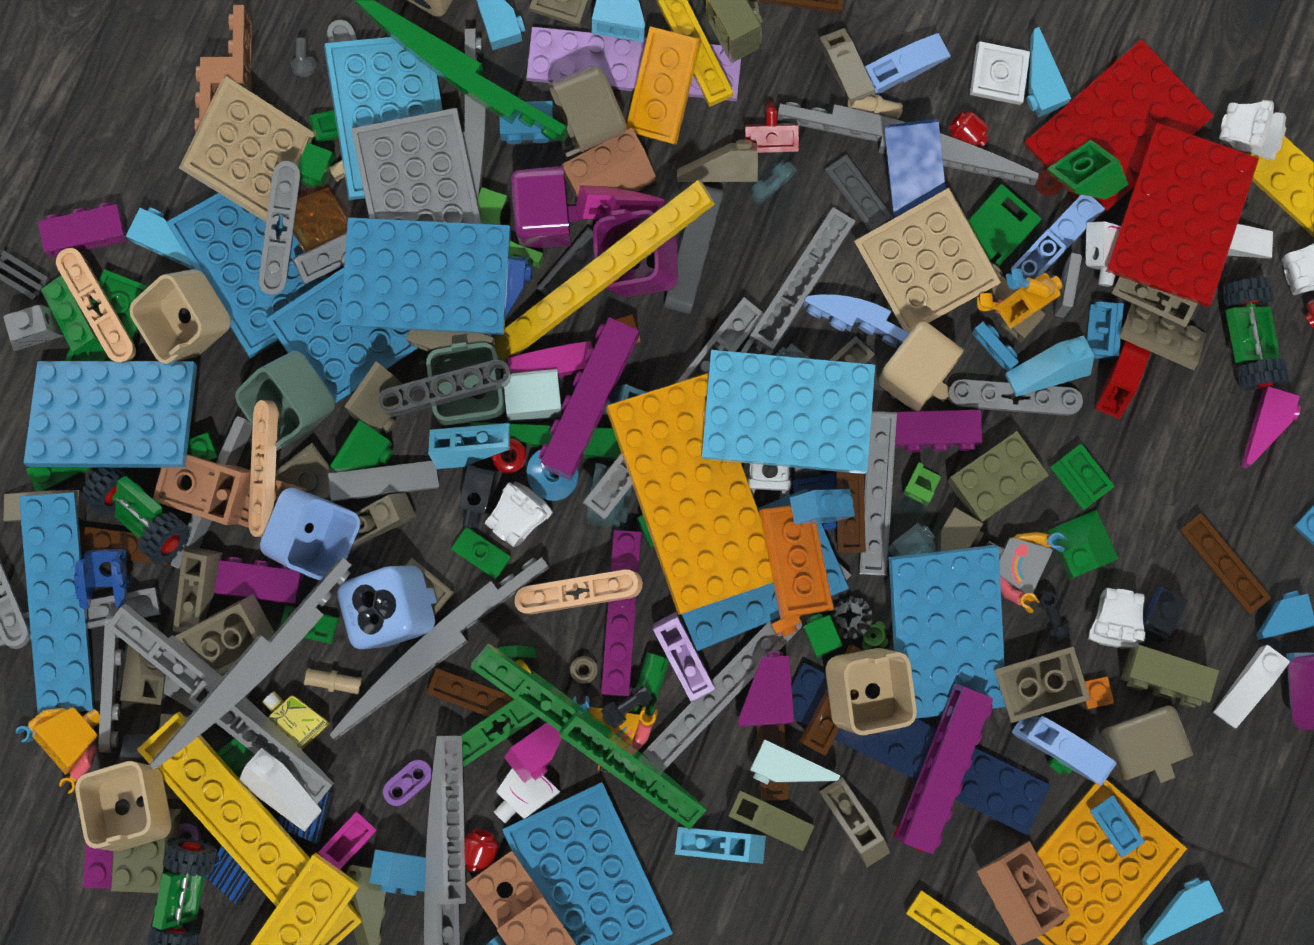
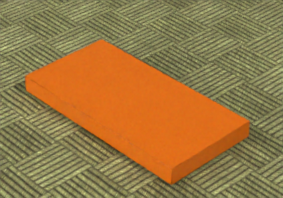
M791 505L760 510L780 619L834 610L817 524L795 525Z

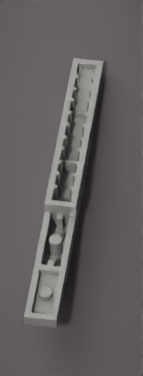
M465 29V54L477 61V54L482 53V38L477 37L476 29ZM465 95V132H462L477 201L482 188L487 109Z
M787 102L786 105L780 104L777 117L779 122L798 123L799 126L880 142L878 153L887 154L884 125L906 123L840 105H834L833 113L828 114L825 109L801 108V105L793 102ZM940 133L943 166L1035 185L1039 176L1038 172L975 145Z
M834 207L831 209L740 353L772 355L803 307L806 297L811 294L853 227L855 220Z
M744 297L676 383L709 373L711 350L736 352L764 313ZM622 453L583 502V504L604 520L632 485Z
M541 557L539 560L532 558L522 566L524 571L516 577L513 574L506 577L500 582L502 587L498 590L492 582H489L440 621L430 632L412 646L356 703L331 732L330 736L332 739L337 740L467 644L468 641L463 636V632L515 595L519 589L527 586L549 569L543 558Z
M339 558L324 575L322 581L318 582L269 641L261 635L253 641L150 761L149 766L155 770L206 731L258 685L291 652L324 615L316 606L318 604L323 606L332 596L331 588L336 583L341 585L350 575L348 569L351 564L347 560Z
M127 604L120 607L107 625L111 631L191 695L188 700L196 707L222 679L220 674L174 635L167 638ZM246 697L242 698L216 721L218 725L254 754L262 748L284 764L316 804L321 801L334 784L291 739Z
M437 736L426 844L424 945H460L459 904L466 903L462 736Z

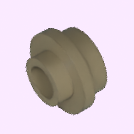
M587 656L576 658L570 667L573 679L582 684L593 681L598 671L595 661ZM587 665L589 673L581 675L579 673L580 666Z

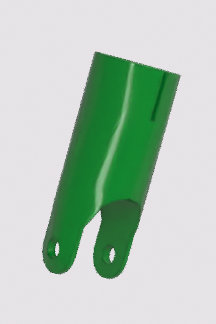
M651 653L646 654L636 684L638 688L644 685L652 696V700L649 701V705L645 709V713L648 716H651L670 662L669 659ZM639 705L632 709L630 712H636L639 708Z

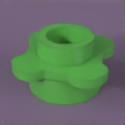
M878 621L872 624L866 633L862 635L863 642L861 646L864 650H870L872 647L878 646L885 648L888 645V639L885 638L884 632L886 626L883 622ZM871 634H876V638H871Z

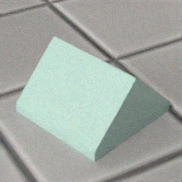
M557 369L511 374L510 383L504 387L509 424L562 418Z

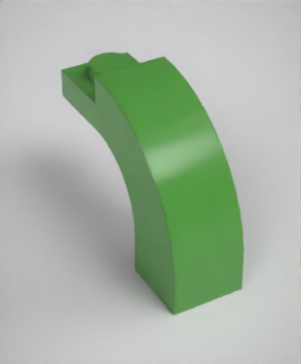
M483 187L481 188L477 199L481 224L502 225V219L508 205L506 195ZM510 241L509 255L529 257V265L541 268L544 260L543 253Z

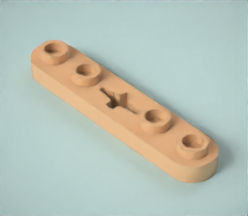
M63 249L56 258L57 268L108 357L115 362L133 360L136 354L135 345L84 256L76 249ZM90 295L98 303L102 302L99 305L100 312L103 314L102 317L93 309L90 310L93 307Z
M271 400L258 401L253 412L248 523L250 533L255 537L263 536L274 510L276 499L275 471L277 447L275 444L278 442L279 409Z
M619 570L525 586L517 591L514 602L520 612L538 614L633 598L641 592L643 582L638 573L631 570ZM577 586L578 588L589 589L590 591L579 594V599L577 596L567 595V593L576 591Z

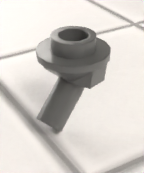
M296 38V58L291 61L293 74L300 77L312 75L318 65L313 57H306L307 39Z

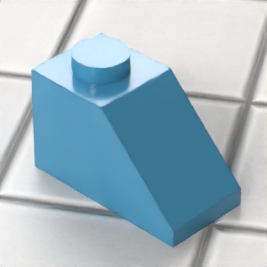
M1299 591L1282 594L1283 600L1275 602L1257 632V640L1314 627V613L1309 595H1299Z

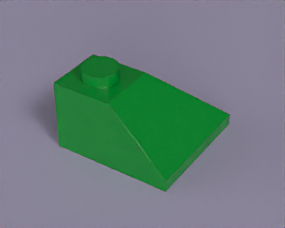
M1089 140L1047 168L1051 175L1073 192L1080 195L1108 199L1128 185L1120 161L1092 140Z
M359 420L330 467L336 473L377 468L381 463L386 464L393 453L391 449L393 444Z
M1097 510L1046 531L1047 534L1061 533L1067 537V540L1060 539L1057 542V546H1061L1065 550L1063 552L1055 550L1068 581L1119 559Z

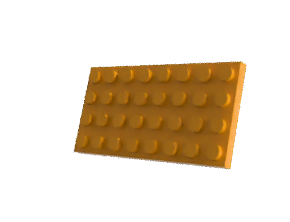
M709 373L606 406L678 615L773 583L761 518L741 463L702 459Z

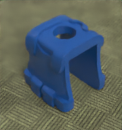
M89 550L83 554L82 560L76 562L74 582L80 608L89 609L95 587L113 586L116 608H120L126 603V588L130 587L126 568V550ZM110 562L112 574L104 573L100 568L101 563Z

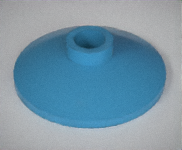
M541 450L537 451L527 465V480L530 487L537 495L546 500L557 501L566 498L577 486L579 479L578 468L572 481L560 476L556 477L553 473L541 468V459L538 458Z

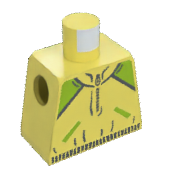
M274 691L262 702L272 712L268 718L301 750L330 724L328 720L293 695L284 702Z

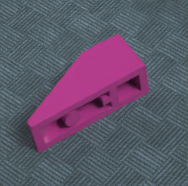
M1269 386L1262 391L1240 467L1246 469L1252 465L1292 421L1297 420L1301 410V405L1298 404L1300 396Z
M545 723L511 747L504 758L524 783L531 778L536 781L548 772L546 767L552 760L562 738L559 736L558 730Z

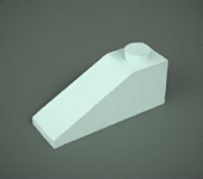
M767 740L763 741L750 771L755 773L754 779L767 785L770 780L773 782L838 781L840 775Z

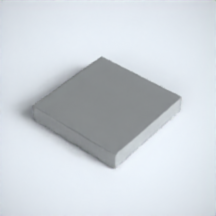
M1071 253L1063 265L1061 276L1062 288L1059 290L1060 296L1057 298L1054 316L1064 318L1073 307L1082 260L1080 254Z

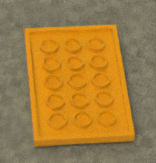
M1105 780L1102 786L1094 783L1036 852L1070 914L1069 917L1042 936L1037 937V939L1044 945H1108L1187 848L1109 781ZM1112 795L1145 841L1122 858H1120L1089 812V810Z

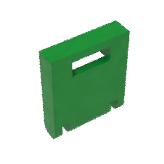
M1001 184L968 222L989 260L991 261L997 253L1001 255L995 263L999 268L1039 224L1041 218ZM1007 199L1027 215L1021 222L1002 206Z

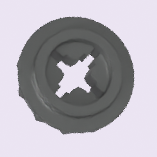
M850 596L846 599H840L833 606L834 610H832L830 617L838 636L845 639L858 638L866 633L871 626L872 611L862 598ZM851 608L857 617L852 618L849 627L848 621L842 617L847 616Z

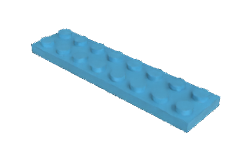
M76 492L20 496L19 503L38 714L43 710L64 708L66 710L75 708L78 712L91 711L95 709L87 612L86 609H82L79 606L74 582L75 564L78 560H82Z

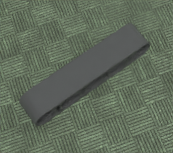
M705 186L715 205L685 227L678 253V282L674 288L668 290L664 308L691 314L724 190Z
M493 360L387 388L379 394L378 404L386 415L391 417L501 389L510 383L511 372L504 361ZM496 368H502L506 371V374L501 380H493L491 378L492 371ZM468 376H477L479 382L475 387L469 388L464 385V381ZM441 383H451L452 390L450 393L442 395L438 392V387ZM417 389H422L425 391V398L419 402L413 401L411 399L412 393ZM390 396L399 398L398 405L393 409L385 407V401Z

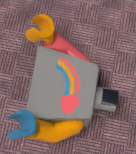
M1039 532L1022 533L1015 535L1013 538L1010 537L1003 548L998 546L1001 593L1004 598L1022 605L1028 613H1033V609L1028 604L1032 601L1040 603L1033 592L1053 551L1050 547L1063 552L1065 548L1057 546V542L1060 539L1067 540V537L1061 533H1054L1052 535ZM989 541L988 544H987V546L996 545V544H994V543H992V542Z

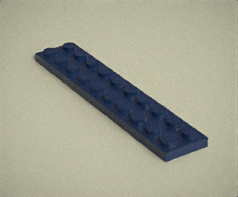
M803 663L792 685L794 720L808 726L828 686L826 674ZM866 694V696H867L868 698H870V699H873V698H874V697H872V696ZM915 719L909 726L868 735H858L839 729L834 740L917 781L937 729ZM974 748L972 764L965 771L962 779V790L955 797V800L1027 835L1051 785Z

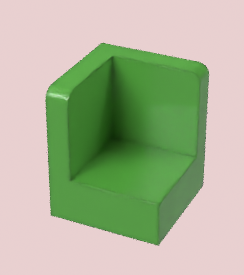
M919 462L903 495L927 506L934 495L941 477L923 468L924 464Z

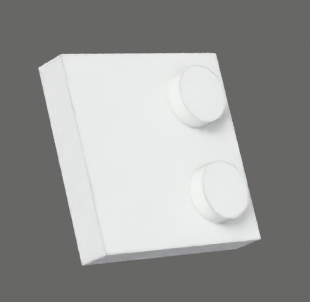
M979 41L976 45L969 95L1021 105L1024 100L1030 52Z

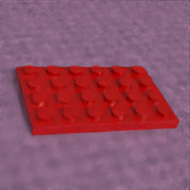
M1141 39L1028 138L1024 145L1046 169L1089 140L1095 142L1120 161L1128 185L1108 199L1093 197L1105 208L1095 219L1097 221L1134 188L1157 123L1194 135L1214 115ZM1056 179L1075 200L1079 198L1080 194H1076Z
M1157 123L1154 127L1105 272L1209 307L1212 303L1259 158Z

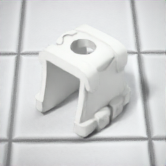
M1262 100V102L1253 104L1229 103L1227 114L1224 115L1222 120V130L1219 139L1231 149L1255 154L1265 160H1274L1276 153L1280 151L1283 143L1282 138H1284L1286 131V116L1284 113L1275 112L1273 114L1274 103L1269 100Z
M1314 244L1303 249L1290 252L1282 258L1284 274L1288 285L1291 286L1292 295L1314 291Z
M744 463V473L753 498L755 489L780 490V499L789 496L792 485V467L776 466L778 469L777 475L773 478H767L762 473L764 465Z
M515 481L513 484L508 483L503 489L499 503L485 524L490 529H493L492 531L502 540H507L512 547H516L539 524L549 519L553 511L547 502L534 491Z
M1106 588L1100 596L1098 612L1092 628L1089 630L1088 639L1100 645L1122 649L1138 646L1139 643L1144 642V594H1134L1133 591Z

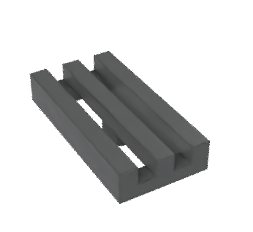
M3 250L1 253L0 271L4 269L36 290L32 293L1 273L0 280L36 302L42 293L41 289L48 284L50 279ZM9 260L42 280L41 283L37 284L5 263Z

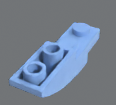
M939 33L896 50L865 66L875 89L876 93L874 94L878 95L902 81L904 83L951 56Z
M1080 195L1062 216L1013 265L1011 270L1021 269L1025 280L1027 278L1036 279L1044 274L1085 232L1087 222H1093L1105 208L1093 197Z
M821 294L807 296L803 306L807 308L806 311L816 318L823 316L831 321V326L840 331L845 329L851 331L856 322L862 331L870 335L876 333L882 336L883 342L895 348L897 345L901 346L910 334L887 321L891 313L890 310L862 299L842 295Z
M1034 716L1020 720L1012 730V733L1017 738L1052 756L1060 764L1102 786L1117 764L1103 752L1044 716Z

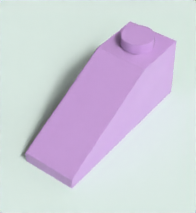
M677 612L653 623V631L690 701L715 690Z

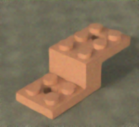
M233 5V14H229V29L233 30V40L228 42L229 56L232 57H200V66H196V81L200 82V92L195 94L196 108H199V118H195V133L224 77L227 76L251 92L252 20L244 5Z
M187 454L185 468H161L153 499L160 504L224 525L239 524L249 528L251 470L233 464L220 465ZM185 475H188L192 480V486L187 491L181 486V479ZM275 478L276 502L281 492L287 488H297L306 491L304 487Z
M513 851L466 883L497 927V932L506 945H576ZM509 882L513 886V893L509 898H502L498 895L497 887L500 883Z

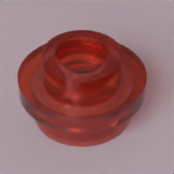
M1044 170L1039 174L1035 186L1040 194L1050 197L1056 195L1061 190L1062 182L1051 175L1048 170ZM1045 179H1052L1054 185L1047 186Z

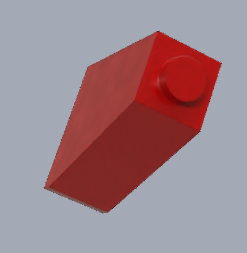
M1124 340L1120 347L1119 357L1114 361L1097 401L1096 410L1117 419L1121 418L1138 389L1151 351Z

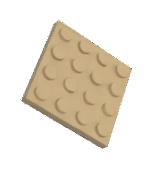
M226 76L220 82L179 169L266 222L274 168L282 161L293 162L298 167L307 143L311 144L314 133Z
M950 188L854 241L903 330L908 333L919 322L929 323L1002 282Z

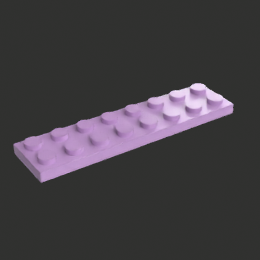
M532 27L527 81L551 83L592 65L602 68L611 89L635 91L647 38L642 43L589 32ZM709 44L734 92L733 97L727 99V101H737L741 59L730 63L721 45ZM693 76L688 97L704 98Z

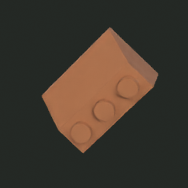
M632 128L561 165L563 166L564 177L576 198H578L580 185L638 192L657 182L646 152Z
M1030 841L995 859L977 871L982 884L987 889L996 909L1003 918L1010 935L1017 945L1042 936L1070 916Z

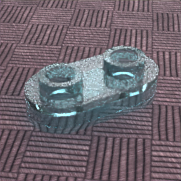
M783 162L779 163L771 171L773 175L766 181L761 179L752 187L753 194L751 198L757 205L765 202L795 175L797 169L791 162L786 164Z

